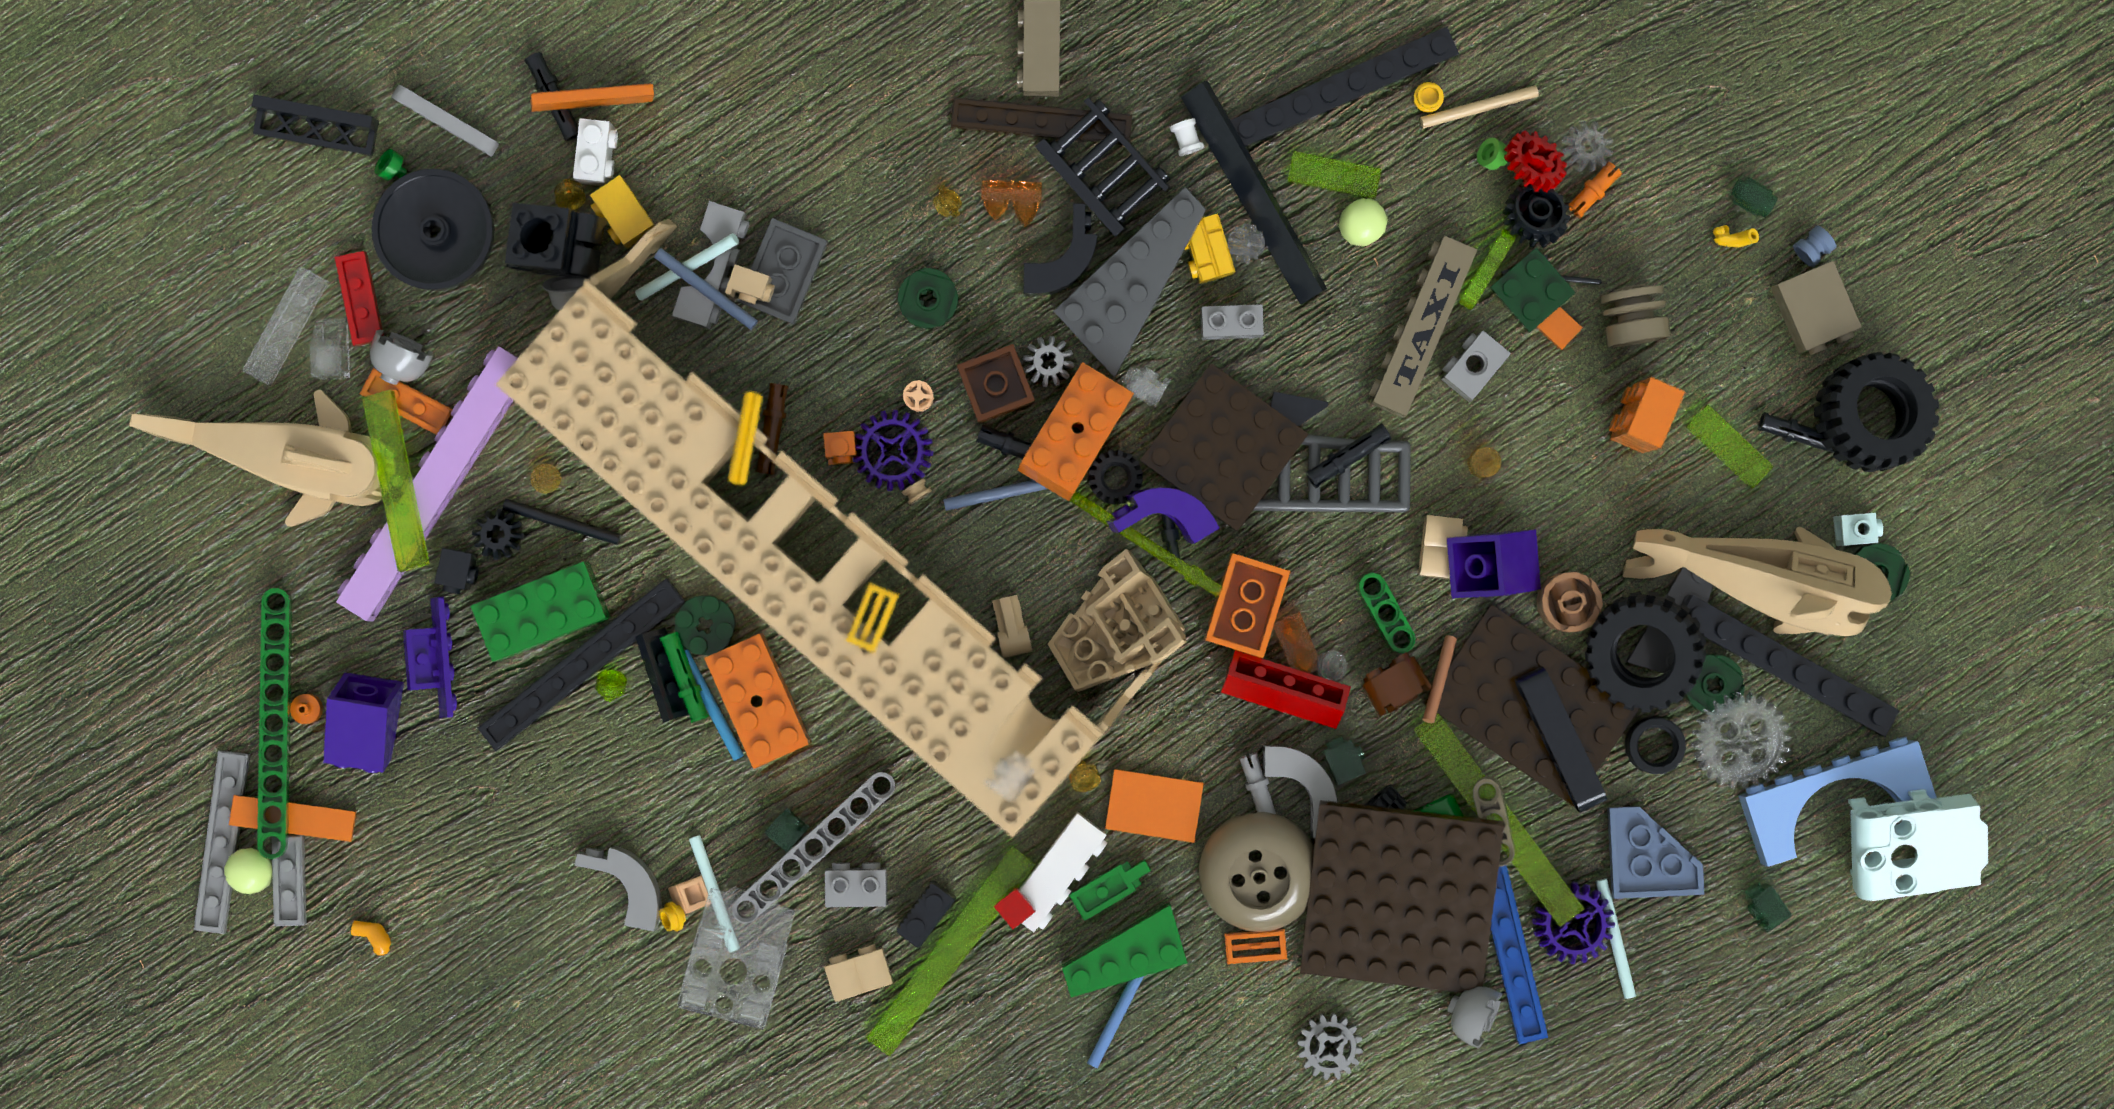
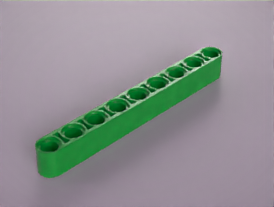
M279 588L267 590L261 600L257 847L259 853L268 859L281 857L288 848L292 600L288 593ZM277 594L283 595L285 599L283 608L276 611L271 610L269 607L270 598ZM276 624L282 625L284 636L277 641L271 640L268 635L270 627ZM276 654L281 655L284 659L283 667L278 671L270 670L268 667L269 658ZM277 684L283 688L284 693L280 700L273 702L268 698L267 692L272 685ZM272 715H279L283 720V726L277 732H272L267 727V720ZM272 745H278L282 749V757L277 762L269 761L266 756L268 748ZM273 775L280 777L282 781V787L276 793H271L266 788L267 779ZM270 806H277L281 810V818L276 823H270L266 819L265 813ZM270 836L277 837L281 842V848L275 854L269 853L265 849V841Z

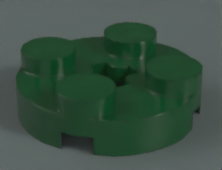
M924 268L904 279L899 288L898 303L903 316L909 323L922 329H934L944 326L954 316L958 307V294L955 284L947 274L937 269ZM928 291H932L933 297L937 301L935 304L931 303L929 307H925L924 301L920 300L921 294L926 295Z
M1879 543L1860 547L1854 553V555L1863 557L1876 566H1881V571L1885 573L1891 588L1892 595L1890 601L1905 591L1909 582L1910 570L1899 550L1893 546Z
M700 595L689 599L681 606L675 616V632L679 633L682 646L694 654L712 655L730 644L734 635L736 619L732 609L726 602L714 596ZM702 617L713 621V624L710 626L711 632L708 634L704 630L699 631L697 628L700 625L699 619Z
M1706 655L1703 669L1695 686L1685 695L1687 701L1693 708L1705 714H1721L1731 711L1740 703L1745 691L1741 668L1726 656ZM1718 677L1720 679L1718 681V685L1721 687L1720 690L1709 692L1707 689L1708 684L1706 683L1708 678L1714 679Z

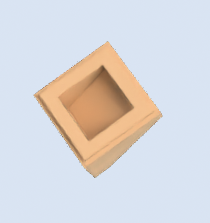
M702 875L668 888L672 901L676 905H680L685 914L712 904Z

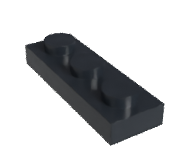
M665 627L635 636L663 723L688 715L683 698L679 699L678 692L680 690L663 644L659 639L668 635Z

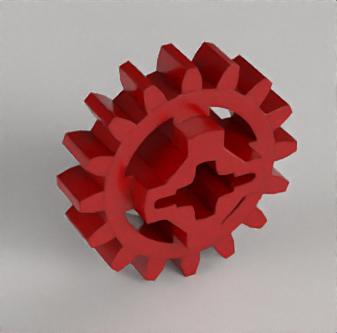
M1524 130L1521 134L1517 133L1504 149L1507 152L1504 160L1510 162L1507 169L1514 170V178L1516 180L1520 178L1524 180V187L1531 184L1536 192L1540 188L1544 192H1548L1551 188L1555 189L1567 174L1564 170L1567 163L1560 160L1564 154L1557 152L1555 149L1556 143L1550 145L1547 142L1548 137L1546 135L1541 139L1537 131H1533L1530 135Z

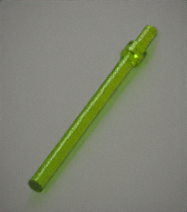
M1075 491L1070 502L1108 527L1107 521L1114 518L1112 514ZM1130 526L1119 532V534L1185 576L1184 580L1193 586L1199 585L1216 597L1221 593L1223 586L1204 575L1205 571L1196 565L1190 566Z

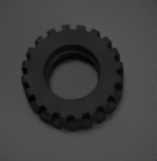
M1875 352L1866 356L1863 355L1833 370V374L1827 376L1823 381L1822 385L1825 388L1819 390L1816 396V401L1820 402V405L1814 407V417H1819L1820 424L1815 426L1818 434L1823 433L1825 440L1822 441L1826 449L1832 448L1835 451L1833 457L1839 462L1847 460V467L1855 470L1862 468L1864 472L1884 471L1914 460V457L1921 455L1927 449L1926 444L1933 441L1936 434L1932 428L1939 425L1940 419L1938 415H1935V410L1940 408L1939 400H1934L1932 392L1936 390L1932 383L1927 384L1925 381L1926 373L1921 368L1915 370L1913 368L1915 364L1911 360L1905 358L1899 361L1900 357L1898 354L1887 353L1884 355L1882 352ZM1864 386L1879 389L1890 399L1894 406L1896 423L1893 433L1888 439H1881L1872 435L1860 421L1857 401Z
M1649 591L1648 594L1641 595V592H1635L1626 598L1622 596L1602 611L1588 634L1585 661L1589 662V668L1587 669L1589 676L1596 679L1597 684L1595 687L1600 693L1605 691L1610 695L1608 700L1614 704L1617 701L1625 704L1624 709L1633 711L1634 707L1641 708L1642 712H1651L1653 708H1658L1659 710L1669 708L1671 703H1678L1692 690L1703 669L1706 658V651L1704 650L1706 640L1704 633H1701L1699 629L1701 624L1696 617H1691L1689 614L1690 609L1684 604L1679 606L1674 602L1675 598L1669 595L1664 598L1658 596L1659 592ZM1635 625H1649L1661 630L1668 636L1674 646L1675 654L1672 666L1667 672L1658 677L1645 678L1631 673L1623 666L1617 654V644L1620 636L1627 629Z

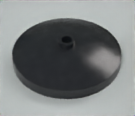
M423 169L399 178L383 193L373 214L372 240L380 261L397 279L418 289L431 291L446 290L465 283L483 267L493 247L495 226L493 214L487 200L471 182L450 171ZM434 228H441V232L437 233L436 237H434L432 234Z

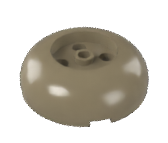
M1257 812L1235 816L1221 824L1210 835L1203 847L1199 861V881L1202 893L1208 905L1221 919L1239 929L1266 932L1285 927L1298 919L1308 907L1314 845L1298 825L1280 815ZM1259 850L1262 857L1252 861L1249 858V852ZM1278 866H1283L1287 870V874L1283 875L1282 878L1274 875V870ZM1261 872L1265 875V878L1255 879L1254 875ZM1236 874H1241L1244 876L1245 881L1242 885L1232 883V877ZM1260 891H1267L1270 894V898L1267 901H1260L1257 899V894Z

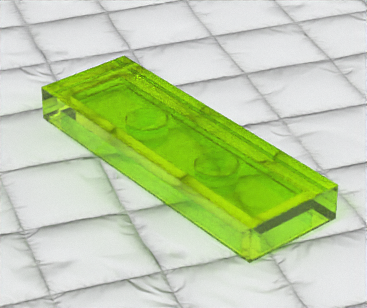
M1293 151L1287 182L1375 200L1382 169Z
M1706 405L1686 426L1694 436L1751 489L1774 467L1709 405Z

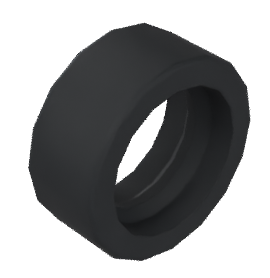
M1645 717L1635 722L1629 729L1625 739V750L1630 762L1639 770L1650 774H1666L1674 770L1683 760L1686 742L1681 729L1672 721L1661 717ZM1650 728L1665 730L1673 742L1671 755L1660 763L1646 761L1638 751L1640 736Z

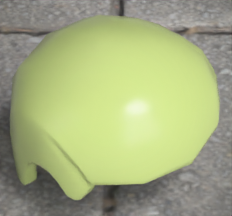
M1361 198L1349 204L1342 211L1339 229L1342 237L1351 245L1364 247L1377 241L1385 233L1388 219L1384 208L1376 200Z
M239 849L229 856L224 867L227 883L234 890L243 894L261 892L270 885L273 879L272 860L263 857L258 849Z

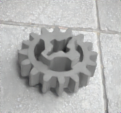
M1322 1013L1319 1014V1022L1317 1023L1310 1018L1308 1020L1311 1026L1310 1029H1300L1305 1038L1297 1039V1044L1304 1047V1049L1297 1052L1298 1056L1302 1058L1307 1057L1303 1062L1305 1069L1313 1066L1312 1075L1316 1077L1321 1071L1325 1080L1329 1079L1330 1073H1334L1337 1080L1341 1078L1340 1071L1342 1070L1348 1074L1352 1073L1349 1065L1351 1063L1355 1065L1360 1063L1355 1054L1363 1053V1049L1356 1046L1357 1043L1362 1041V1037L1360 1035L1353 1036L1357 1027L1354 1024L1347 1027L1348 1019L1345 1016L1340 1021H1337L1335 1013H1331L1328 1020H1326ZM1336 1027L1341 1030H1337L1335 1033L1325 1032L1323 1028ZM1315 1035L1317 1038L1316 1047L1310 1053V1042ZM1329 1040L1331 1043H1334L1335 1050L1333 1052H1330L1328 1049L1325 1050V1041ZM1349 1040L1350 1048L1345 1058L1343 1055V1048ZM1324 1060L1334 1061L1336 1065L1326 1066L1320 1063Z

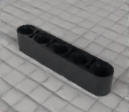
M1541 666L1516 678L1515 683L1576 810L1581 813L1606 801V793L1545 668Z

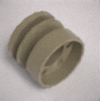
M1632 285L1618 288L1609 294L1600 296V303L1602 305L1615 304V308L1602 311V315L1604 317H1617L1618 323L1605 328L1608 348L1643 344L1672 337L1669 317L1654 316L1653 312L1666 306V301L1664 300L1652 301L1651 299L1652 297L1665 294L1664 286Z

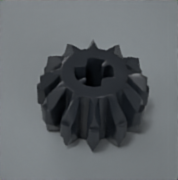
M497 509L495 517L491 511H486L484 514L487 522L482 519L475 521L482 528L481 531H472V535L481 536V539L476 541L474 546L479 548L485 545L482 555L487 557L492 552L494 560H500L502 553L506 558L512 557L510 547L515 550L521 549L520 544L515 542V539L525 538V534L516 533V529L523 526L522 522L512 523L515 514L509 512L504 517L503 509ZM499 529L504 531L505 535L504 538H499L497 543V538H493L492 533Z

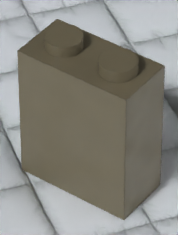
M1834 261L1770 287L1798 353L1807 350L1810 355L1827 349L1826 342L1836 339L1837 343H1841L1855 337L1853 331L1862 327Z

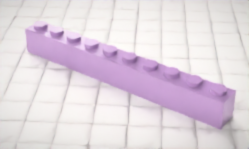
M499 346L496 351L492 349L487 354L483 362L485 368L480 376L475 375L467 387V390L470 392L465 400L458 401L451 412V416H453L451 422L447 427L443 426L439 430L434 440L437 444L431 452L427 451L418 464L421 468L415 478L410 477L402 489V492L405 494L399 503L395 502L386 514L388 521L383 529L378 528L371 537V548L367 554L362 553L353 567L356 569L350 580L346 579L338 589L337 594L340 595L336 601L338 604L365 621L375 620L514 400L495 384L515 363L518 357Z

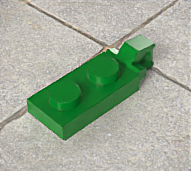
M1145 859L1133 866L1128 861L1123 864L1120 863L1073 891L1069 896L1085 921L1136 891V888L1142 885L1139 878L1150 872L1151 868Z

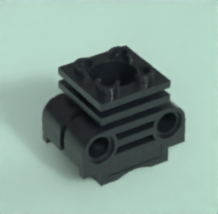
M513 203L505 256L506 267L534 274L589 280L598 273L601 252L593 248L594 245L602 246L604 226H607L608 220L592 214L579 213L569 208ZM553 234L552 244L549 243L548 245L549 238Z

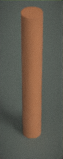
M1450 635L1445 636L1432 683L1433 688L1430 690L1422 719L1427 723L1435 722L1457 638Z

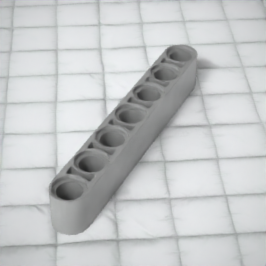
M881 771L876 772L737 898L732 907L735 919L741 923H751L757 919L892 795L895 789L893 777L889 773ZM878 777H886L891 785L889 791L884 794L875 792L873 789L874 780ZM861 797L867 801L868 809L865 813L855 814L851 810L850 804L853 799ZM833 818L842 819L846 826L844 832L839 835L832 834L828 829L829 821ZM813 838L820 840L823 844L822 852L818 855L809 854L806 850V842ZM788 859L798 861L800 872L794 876L786 874L783 870L784 862ZM765 880H773L778 887L777 893L773 896L764 895L761 891V883ZM745 900L752 902L755 906L754 914L749 917L742 916L738 911L740 902Z

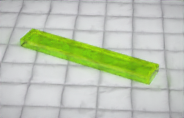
M387 390L363 397L362 401L372 450L378 465L377 474L397 571L405 572L430 565L394 391Z

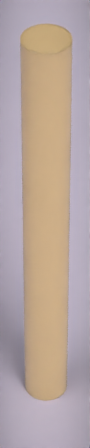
M1534 85L1420 117L1421 126L1424 129L1539 97L1538 89Z

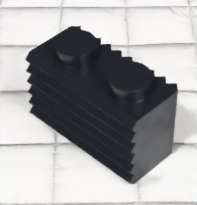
M931 881L926 890L919 896V899L916 900L915 905L912 906L911 910L908 911L907 915L897 926V933L919 949L954 903L956 896L938 882Z

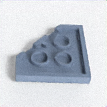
M1607 807L1611 894L1613 899L1705 895L1703 864L1681 846L1664 828L1659 826L1641 807Z

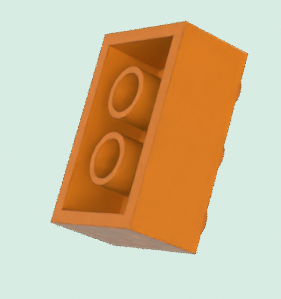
M1652 377L1635 383L1632 387L1628 386L1620 402L1624 404L1620 415L1615 414L1609 426V431L1612 432L1610 440L1640 453L1661 449L1685 391Z
M1231 553L1204 640L1264 658L1290 571Z

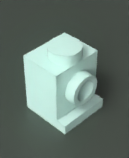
M1876 513L1833 516L1836 546L1878 543V537L1883 535V523L1880 518L1876 519ZM1861 523L1864 524L1865 534L1863 535L1858 532V526Z

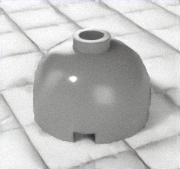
M377 330L370 347V360L374 368L382 373L380 377L382 380L397 385L399 381L410 382L418 379L425 373L433 357L431 350L425 354L421 351L423 348L422 344L394 332H391L389 337L382 336L384 330Z
M1479 986L1463 991L1460 997L1454 995L1447 1012L1452 1013L1451 1027L1456 1036L1465 1043L1480 1048L1485 1039L1480 1038L1482 1032L1490 1031L1501 1001L1498 999L1502 997L1503 993L1488 987Z

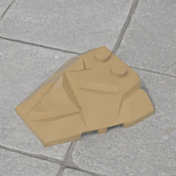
M1125 549L1098 573V576L1101 577L1091 592L1085 591L1081 597L1084 600L1082 605L1074 615L1070 613L1048 643L1049 648L1072 687L1077 692L1163 661L1186 643V636L1183 632L1185 628L1158 583L1151 575L1146 573L1141 563L1128 549Z

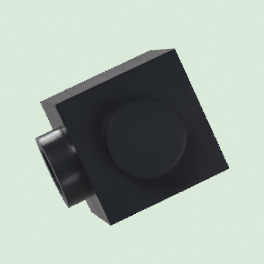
M442 548L435 584L443 585L442 591L460 594L461 589L470 590L471 584H476L479 574V568L475 567L478 555Z

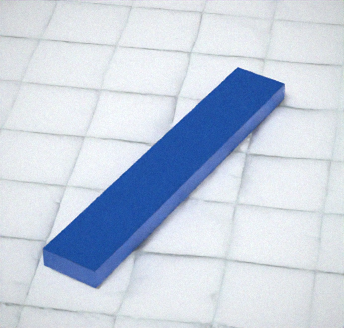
M1507 865L1501 866L1498 870L1490 932L1517 1043L1524 1044L1548 1038L1508 868Z

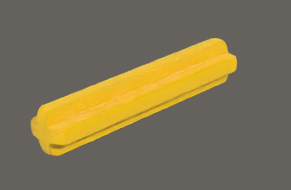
M746 392L744 395L729 474V482L743 485L747 480L762 395L759 393Z

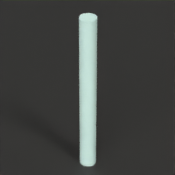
M732 233L682 264L693 271L739 244V240ZM669 270L635 291L636 296L642 301L680 279V277Z
M697 835L689 838L728 951L738 950L740 945L701 836Z
M1607 878L1595 881L1597 890L1601 892L1599 899L1605 898L1609 901L1608 905L1603 908V911L1611 909L1614 912V915L1606 918V921L1614 922L1615 927L1607 928V931L1613 935L1610 943L1624 999L1636 997L1608 880Z

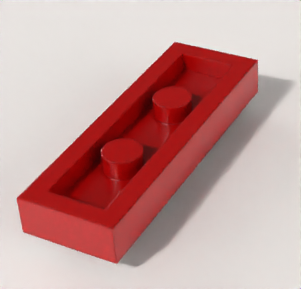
M360 251L336 256L335 262L352 345L359 346L372 343L376 331L383 329L367 252Z

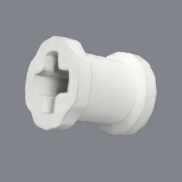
M1194 118L1170 126V131L1175 133L1180 148L1178 151L1179 156L1189 155L1204 148V144L1199 142L1194 127L1196 124Z

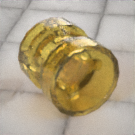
M1483 447L1477 449L1468 458V470L1477 478L1493 476L1501 467V457L1493 448Z

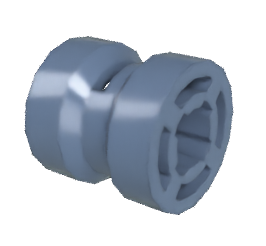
M1818 225L1809 231V236L1806 239H1800L1793 245V249L1798 257L1812 268L1821 261L1822 255L1829 254L1837 248L1832 236Z

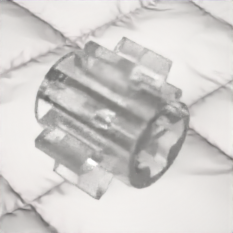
M1244 224L1243 228L1235 227V230L1228 237L1230 254L1237 255V261L1249 263L1250 258L1257 260L1265 248L1263 232L1256 231V226Z

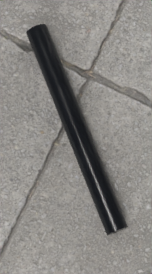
M507 498L503 504V510L608 543L618 545L621 539L620 533Z

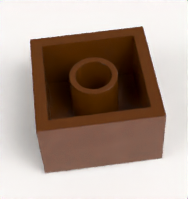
M1014 344L957 365L979 424L1035 403Z

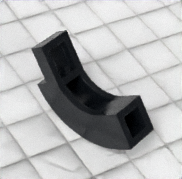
M1073 204V238L1069 249L1062 257L1050 263H1024V296L1039 297L1059 293L1072 286L1088 269L1094 256L1097 234H1085V230H1091V212H1085V204Z

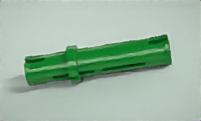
M674 632L659 638L680 690L678 692L679 699L683 698L691 723L709 717L700 691H702L701 685L696 683L679 638V633Z

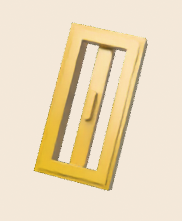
M869 583L846 641L875 653L899 594ZM874 591L879 593L859 640L854 637ZM884 597H889L890 600L871 644L866 643Z

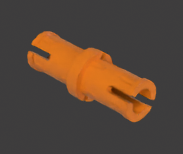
M1608 161L1592 180H1587L1584 183L1585 188L1568 203L1570 211L1576 210L1573 213L1576 217L1582 218L1597 200H1602L1605 197L1604 192L1622 175L1619 168L1616 171L1613 170L1616 167L1613 163Z

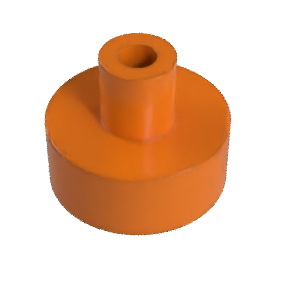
M302 694L292 701L290 713L296 722L311 724L321 717L323 704L313 694Z

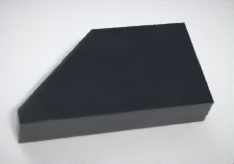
M1273 392L1271 407L1297 426H1300L1328 407L1329 402Z

